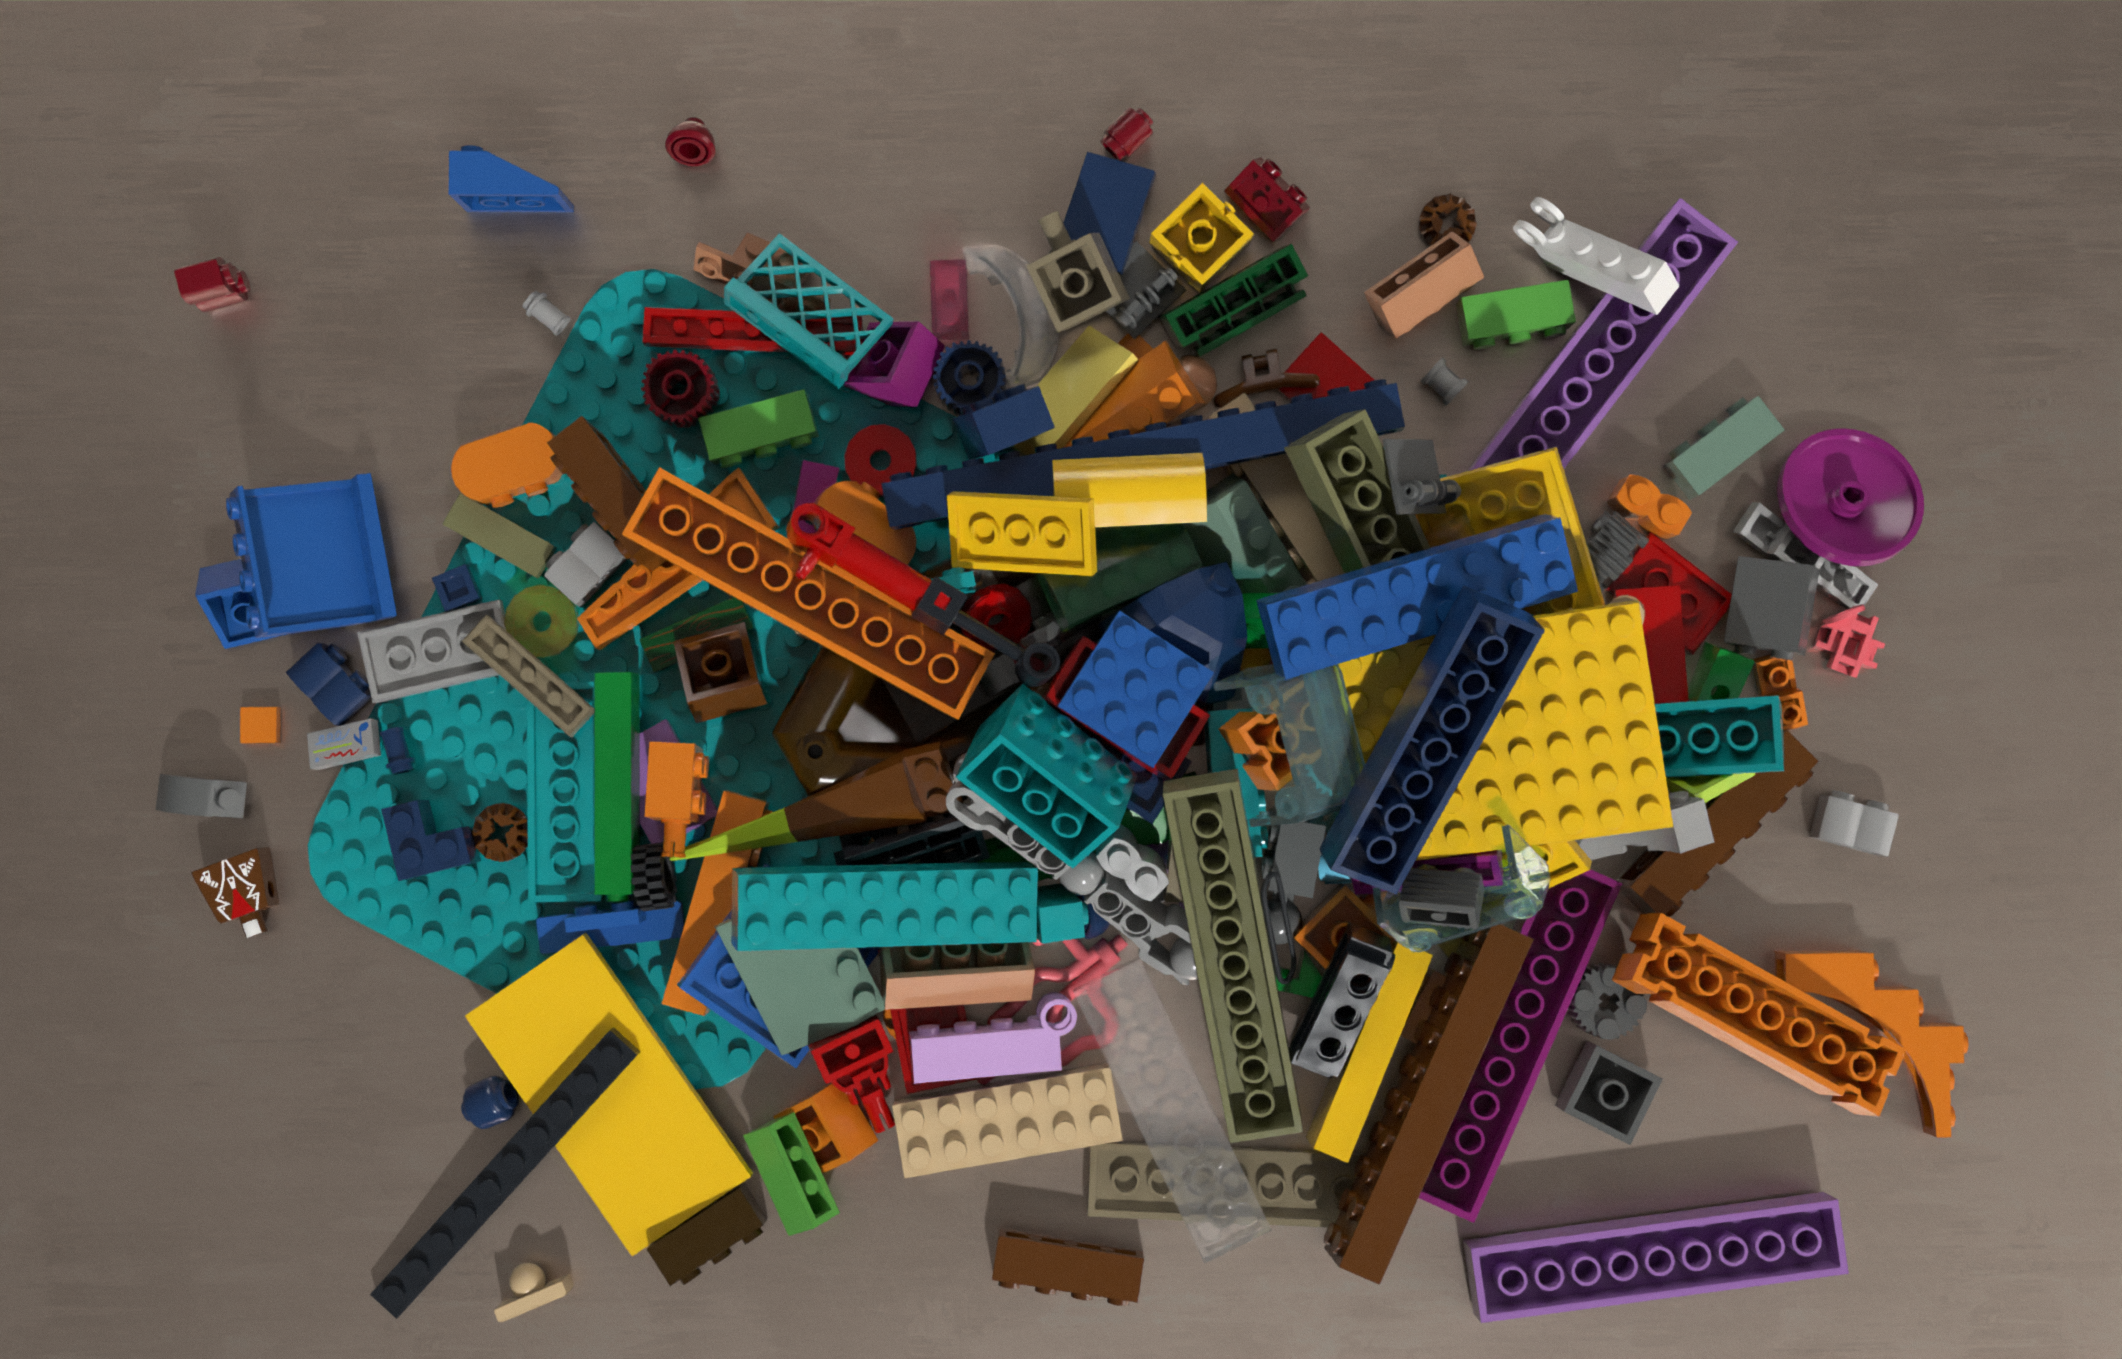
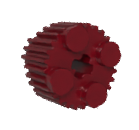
M673 350V354H670L668 351L664 355L658 353L657 359L652 357V363L645 365L648 368L647 372L643 373L646 379L641 381L645 385L641 388V391L645 393L643 395L645 405L660 420L668 423L670 426L673 424L677 428L696 426V422H699L698 418L708 416L709 412H714L712 407L717 406V402L720 399V388L717 386L718 380L715 377V373L703 359L692 352L687 354L685 350H681L680 353L677 350ZM677 383L683 386L688 384L683 394L674 396L677 392L674 389Z

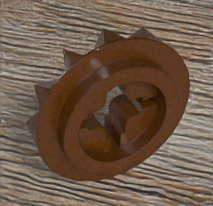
M1451 193L1435 196L1424 206L1419 217L1421 235L1430 246L1450 232H1454L1469 243L1477 226L1475 209L1466 202L1465 197L1460 198ZM1453 211H1456L1454 223L1458 227H1449L1443 234L1439 233L1443 224V220L1439 218L1440 215L1447 217L1450 213L1452 214Z
M499 803L486 807L475 817L474 827L471 831L475 840L474 847L485 858L494 861L504 862L517 858L528 846L527 816L523 811L511 804ZM496 822L500 826L514 825L505 834L507 838L505 843L501 839H488L496 831L494 826Z

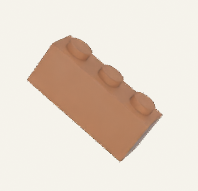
M1450 232L1364 292V295L1378 324L1393 337L1398 338L1412 330L1416 324L1429 315L1441 310L1452 299L1471 289L1475 283L1484 278V275L1471 244L1454 232Z

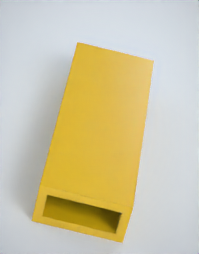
M1402 933L1391 944L1392 951L1395 954L1393 967L1379 991L1377 1000L1372 1006L1339 1076H1333L1332 1079H1329L1306 1135V1139L1314 1149L1347 1163L1433 957L1432 954L1424 951L1425 943Z

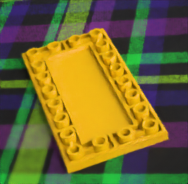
M587 933L578 937L465 1015L532 1114L540 1108L613 1027L640 1051L637 1057L555 1145L631 1256H634L752 1176V1170Z

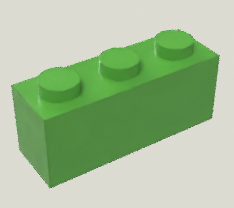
M1569 280L1461 297L1455 304L1462 346L1473 345L1474 350L1495 346V341L1509 339V344L1523 343L1531 340L1530 335L1544 333L1545 338L1563 336L1566 334V329H1569L1576 323Z
M804 389L698 418L709 460L714 465L720 464L721 468L739 465L742 463L741 458L754 454L758 459L777 454L776 448L791 445V449L806 447L812 444V438L819 437L810 400Z
M795 1112L770 1120L743 1135L788 1236L814 1229L840 1213Z

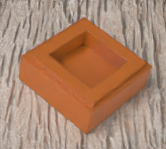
M240 707V743H281V707Z

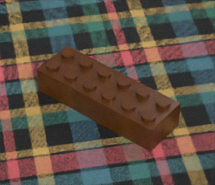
M1783 730L1784 771L1755 773L1753 777L1705 803L1714 838L1713 843L1681 854L1671 851H1648L1647 848L1616 879V881L1622 883L1620 891L1643 914L1663 913L1668 917L1675 914L1684 904L1681 899L1691 889L1696 891L1701 888L1710 878L1707 873L1717 863L1722 865L1727 862L1736 852L1733 847L1742 838L1748 839L1753 836L1762 826L1759 821L1768 812L1774 813L1779 810L1788 800L1785 795L1794 786L1797 788L1802 786L1813 776L1814 772L1811 769L1819 761L1788 730Z

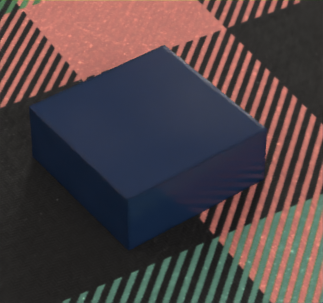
M467 564L432 577L446 612L456 610L482 599L471 569Z

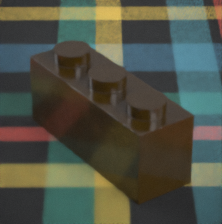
M743 1182L650 1244L647 1251L670 1286L679 1280L685 1285L702 1273L699 1267L711 1260L715 1265L732 1253L730 1247L740 1240L746 1245L763 1233L761 1227L768 1218L745 1182Z

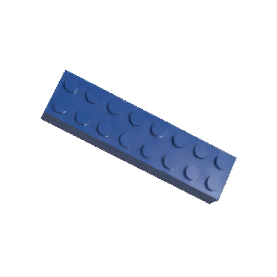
M1543 514L1257 599L1256 601L1275 673L1284 679H1289L1436 635L1463 585L1519 609L1578 592L1561 517Z

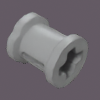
M1442 357L1420 382L1423 385L1429 384L1443 397V403L1447 406L1469 381L1465 378L1460 379L1445 365L1446 360Z

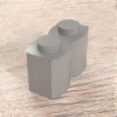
M595 522L589 527L586 524L582 525L572 535L571 541L574 543L566 552L558 551L550 558L546 564L548 571L544 575L580 608L626 561V558L614 545L613 541L615 540Z
M1836 790L1832 791L1831 796L1820 795L1810 833L1811 838L1877 856H1889L1899 814L1888 811L1889 804L1867 800L1866 805L1853 802L1855 795Z
M1122 824L1096 848V856L1100 865L1111 875L1125 879L1128 888L1144 900L1153 901L1169 884L1166 866L1161 856L1152 848L1138 844L1135 835Z

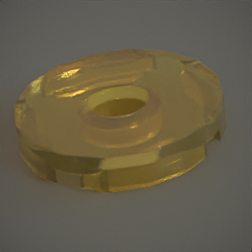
M537 585L525 588L513 597L506 608L504 624L506 631L535 657L546 658L560 654L573 642L578 632L579 621L577 620V608L567 596L555 587ZM545 611L551 617V625L546 631L538 632L533 626V618L537 613Z

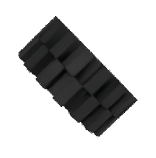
M663 842L636 845L632 850L631 861L633 865H631V872L633 873V878L631 880L632 885L634 884L635 887L633 890L634 896H637L636 902L640 906L641 911L667 909L675 906L674 902L677 899L675 895L677 893L675 882H677V876L674 870L676 868L675 863L669 860L670 857L661 856Z

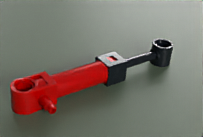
M804 503L793 511L786 528L787 537L792 545L805 552L795 571L797 578L801 580L806 579L818 561L830 568L837 565L912 610L911 616L938 633L944 635L951 624L954 623L1016 661L1015 673L1019 681L1026 686L1039 687L1045 684L1058 671L1060 657L1056 649L1050 644L1036 642L1023 648L960 609L967 599L966 594L936 576L933 580L929 579L854 533L855 527L820 505ZM809 520L815 524L817 531L806 533L800 529L798 522ZM1031 657H1036L1043 662L1045 666L1044 672H1037L1032 669L1030 665Z

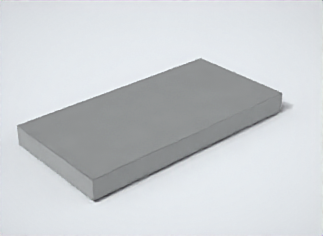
M495 600L357 632L372 702L377 704L498 676L499 674L466 646L462 640L486 614L509 633L502 600Z

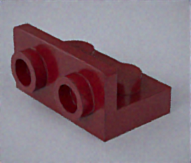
M1260 157L1253 159L1229 184L1224 192L1275 242L1301 215L1310 209V206L1305 202L1308 199L1305 193L1295 184L1289 186L1280 176L1283 172L1275 162L1269 158L1264 160Z

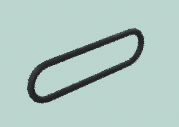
M1270 872L1266 875L1261 887V900L1276 977L1281 984H1287L1295 974L1297 959L1282 880L1277 872ZM1273 877L1277 882L1291 955V968L1285 979L1281 974L1266 894L1268 883Z

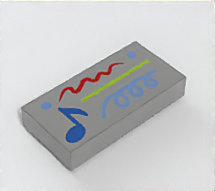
M370 718L307 733L310 769L321 770L381 756L378 720Z

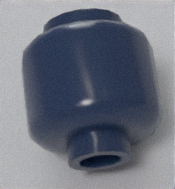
M490 1076L471 1084L465 1089L461 1111L464 1118L480 1129H488L506 1122L514 1116L519 1103V1095L509 1080H505L500 1076Z

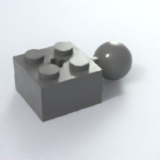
M1279 805L1278 814H1271L1268 836L1269 843H1272L1271 850L1264 849L1261 871H1263L1262 878L1264 879L1270 872H1277L1280 875L1292 937H1294L1302 927V915L1299 908L1294 904V897L1297 895L1313 898L1321 856L1319 848L1324 841L1326 824L1322 812ZM1273 877L1268 883V890L1273 891L1272 899L1267 900L1275 943L1281 945L1288 943L1277 882Z

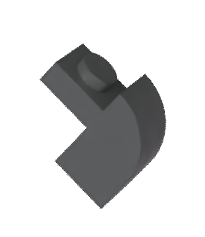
M160 774L156 810L195 816L243 818L247 782Z

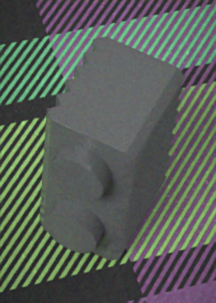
M1428 864L1411 868L1403 882L1400 894L1399 908L1402 921L1413 924L1419 923L1421 925L1427 924L1429 926L1433 924L1435 926L1441 925L1443 927L1449 926L1459 929L1462 927L1465 929H1478L1485 890L1482 874L1476 873L1469 868H1457L1454 871L1438 870L1436 867Z

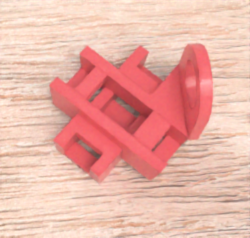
M1864 604L1853 606L1823 619L1812 648L1830 654L1826 667L1857 678L1861 667L1876 669L1878 663L1873 662L1877 649H1884L1885 643L1872 639L1879 618L1876 616L1867 618L1858 614L1865 610ZM1829 631V635H1828V638H1827V640H1826V643H1823L1824 640H1825V637H1826V635H1827V632ZM1857 642H1858V643H1859V646H1858L1857 651H1856V654H1855V656H1854L1853 653H1854V650H1855L1856 645H1857Z

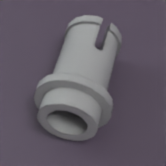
M534 291L528 296L522 306L527 310V316H534L556 336L566 328L571 320L569 316H566L547 300L545 293L540 294Z

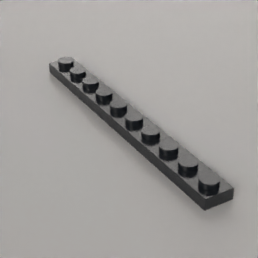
M614 1027L610 1029L370 1295L396 1319L400 1317L637 1057L640 1051Z

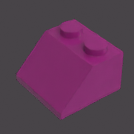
M919 321L893 322L888 330L848 374V380L843 385L890 406L917 407L924 395L934 367H937L936 361L939 360L940 353L943 352L945 345ZM869 322L866 331L875 330L881 322Z

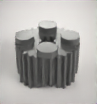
M1605 510L1591 525L1592 528L1590 530L1593 534L1586 541L1601 593L1606 589L1603 581L1608 576L1615 581L1631 564L1634 558V553L1631 551L1638 544L1643 549L1649 542L1647 537L1617 511L1611 515Z
M1608 963L1591 964L1590 967L1586 966L1568 1007L1569 1011L1566 1014L1572 1018L1570 1021L1576 1024V1027L1584 1030V1032L1601 1039L1613 1040L1615 1038L1618 1039L1620 1034L1626 1036L1627 1030L1630 1032L1634 1031L1632 1026H1638L1637 1020L1642 1019L1646 1013L1647 1001L1643 997L1645 994H1635L1612 981L1617 966ZM1602 994L1610 996L1609 1004L1606 1007H1599V1004L1602 1003L1599 997Z

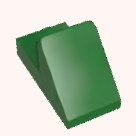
M1301 949L1295 977L1287 984H1281L1277 979L1279 991L1312 998L1322 976L1306 951ZM1280 967L1282 977L1285 979L1290 969Z

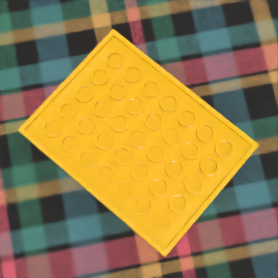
M1639 600L1533 616L1545 631L1415 861L1673 827ZM1436 635L1331 666L1353 786Z

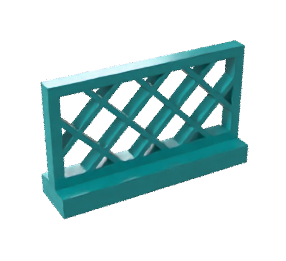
M780 233L737 279L733 277L724 287V304L838 390L848 380V374L888 330L894 318ZM779 248H782L792 256L793 265L772 267L771 257ZM814 272L821 277L822 287L801 288L799 273ZM795 274L796 289L775 290L774 275ZM769 275L770 290L755 291L747 285L754 276ZM823 295L825 310L804 312L802 296ZM828 295H845L849 298L850 308L830 310ZM797 297L799 312L784 313L777 308L776 298ZM871 315L881 323L875 330L859 331L857 316ZM852 316L854 332L833 333L831 318ZM826 318L828 334L813 335L806 329L805 320ZM860 339H866V340L860 345ZM855 340L856 351L847 360L835 351L834 341Z

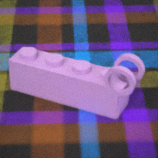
M1050 992L1040 998L1036 1006V1015L1027 1017L1026 1022L1013 1023L1011 1018H997L991 1020V1025L976 1026L974 1021L954 1023V1028L939 1029L937 1024L920 1025L917 1027V1031L909 1032L914 1083L1060 1071L1062 1070L1060 1036L1069 1033L1074 1028L1077 1021L1076 1010L1065 995L1059 992ZM1052 1006H1066V1015L1061 1021L1052 1023L1046 1020V1013Z

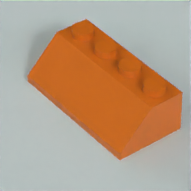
M1164 341L1138 359L1136 364L1063 448L1072 446V440L1092 436L1094 442L1108 439V433L1118 430L1129 429L1130 435L1145 432L1144 426L1154 423L1166 422L1167 427L1204 404L1205 401L1167 341Z

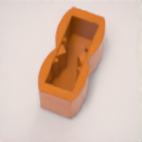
M1628 475L1619 480L1607 500L1609 507L1614 512L1617 511L1626 519L1637 520L1647 533L1652 532L1660 539H1669L1679 535L1692 514L1690 508L1682 500L1669 494H1661L1651 481L1639 475Z

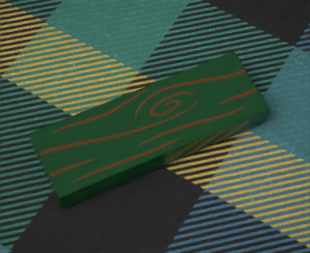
M732 597L639 640L653 672L657 673L678 663L673 641L745 622L747 632L755 629L744 602Z

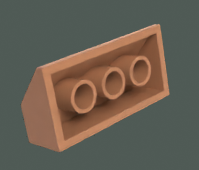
M1029 942L879 947L880 979L885 1010L1027 1001L1032 999L1035 967Z

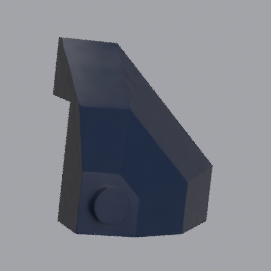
M1227 562L1199 568L1164 583L1119 610L1214 672L1195 703L1204 707L1229 700L1235 696L1248 636L1243 594ZM1117 612L1098 624L1102 635Z

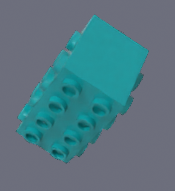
M1022 684L979 726L955 778L1073 869L1120 827L1138 775L1132 771L1128 764L1118 760L1104 749L1099 741L1089 737L1074 725L1070 718L1060 714L1045 702L1040 694L1031 691Z

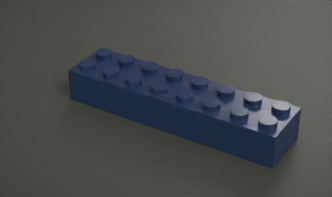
M1463 585L1319 848L1330 870L1397 894L1545 631L1529 612Z

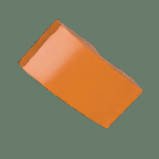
M1771 654L1752 659L1755 661L1753 672L1759 697L1779 695L1782 706L1783 730L1808 725L1803 691L1797 688L1793 662L1770 657Z

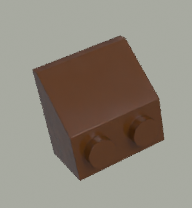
M745 622L673 641L687 704L696 723L767 704Z

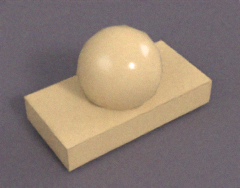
M532 1263L520 1264L513 1270L509 1280L510 1290L515 1297L501 1302L494 1309V1313L498 1322H504L567 1295L574 1286L570 1273L546 1283L545 1273L539 1266Z

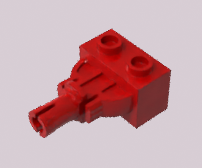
M876 1014L852 1028L807 1045L826 1084L831 1082L838 1090L846 1093L852 1105L859 1104L853 1091L854 1089L857 1090L875 1133L886 1131L879 1114H882L889 1129L895 1126L894 1117L877 1081L879 1077L885 1090L890 1089L891 1084L886 1075L889 1064L888 1054L894 1051Z

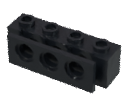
M951 813L943 814L945 818L933 822L932 817H929L927 822L908 825L910 830L897 834L898 827L840 835L842 850L833 853L836 866L908 864L919 859L921 860L914 864L977 863L990 858L982 830L969 828ZM870 836L873 837V843L862 846V839ZM955 848L954 850H952V851H950V852L942 853L943 851H945V850H947V849Z
M1348 922L1289 1046L1292 1064L1331 1079L1333 1076H1339L1361 1032L1363 1024L1377 1000L1379 991L1393 967L1395 954L1392 951L1389 937Z

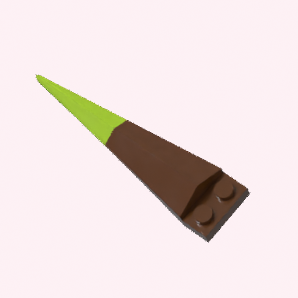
M940 741L906 749L852 777L789 806L686 846L685 858L674 857L673 851V857H670L669 860L677 861L927 822L929 817L950 813L946 807V797L948 790L956 782ZM958 796L957 800L963 804L962 796Z

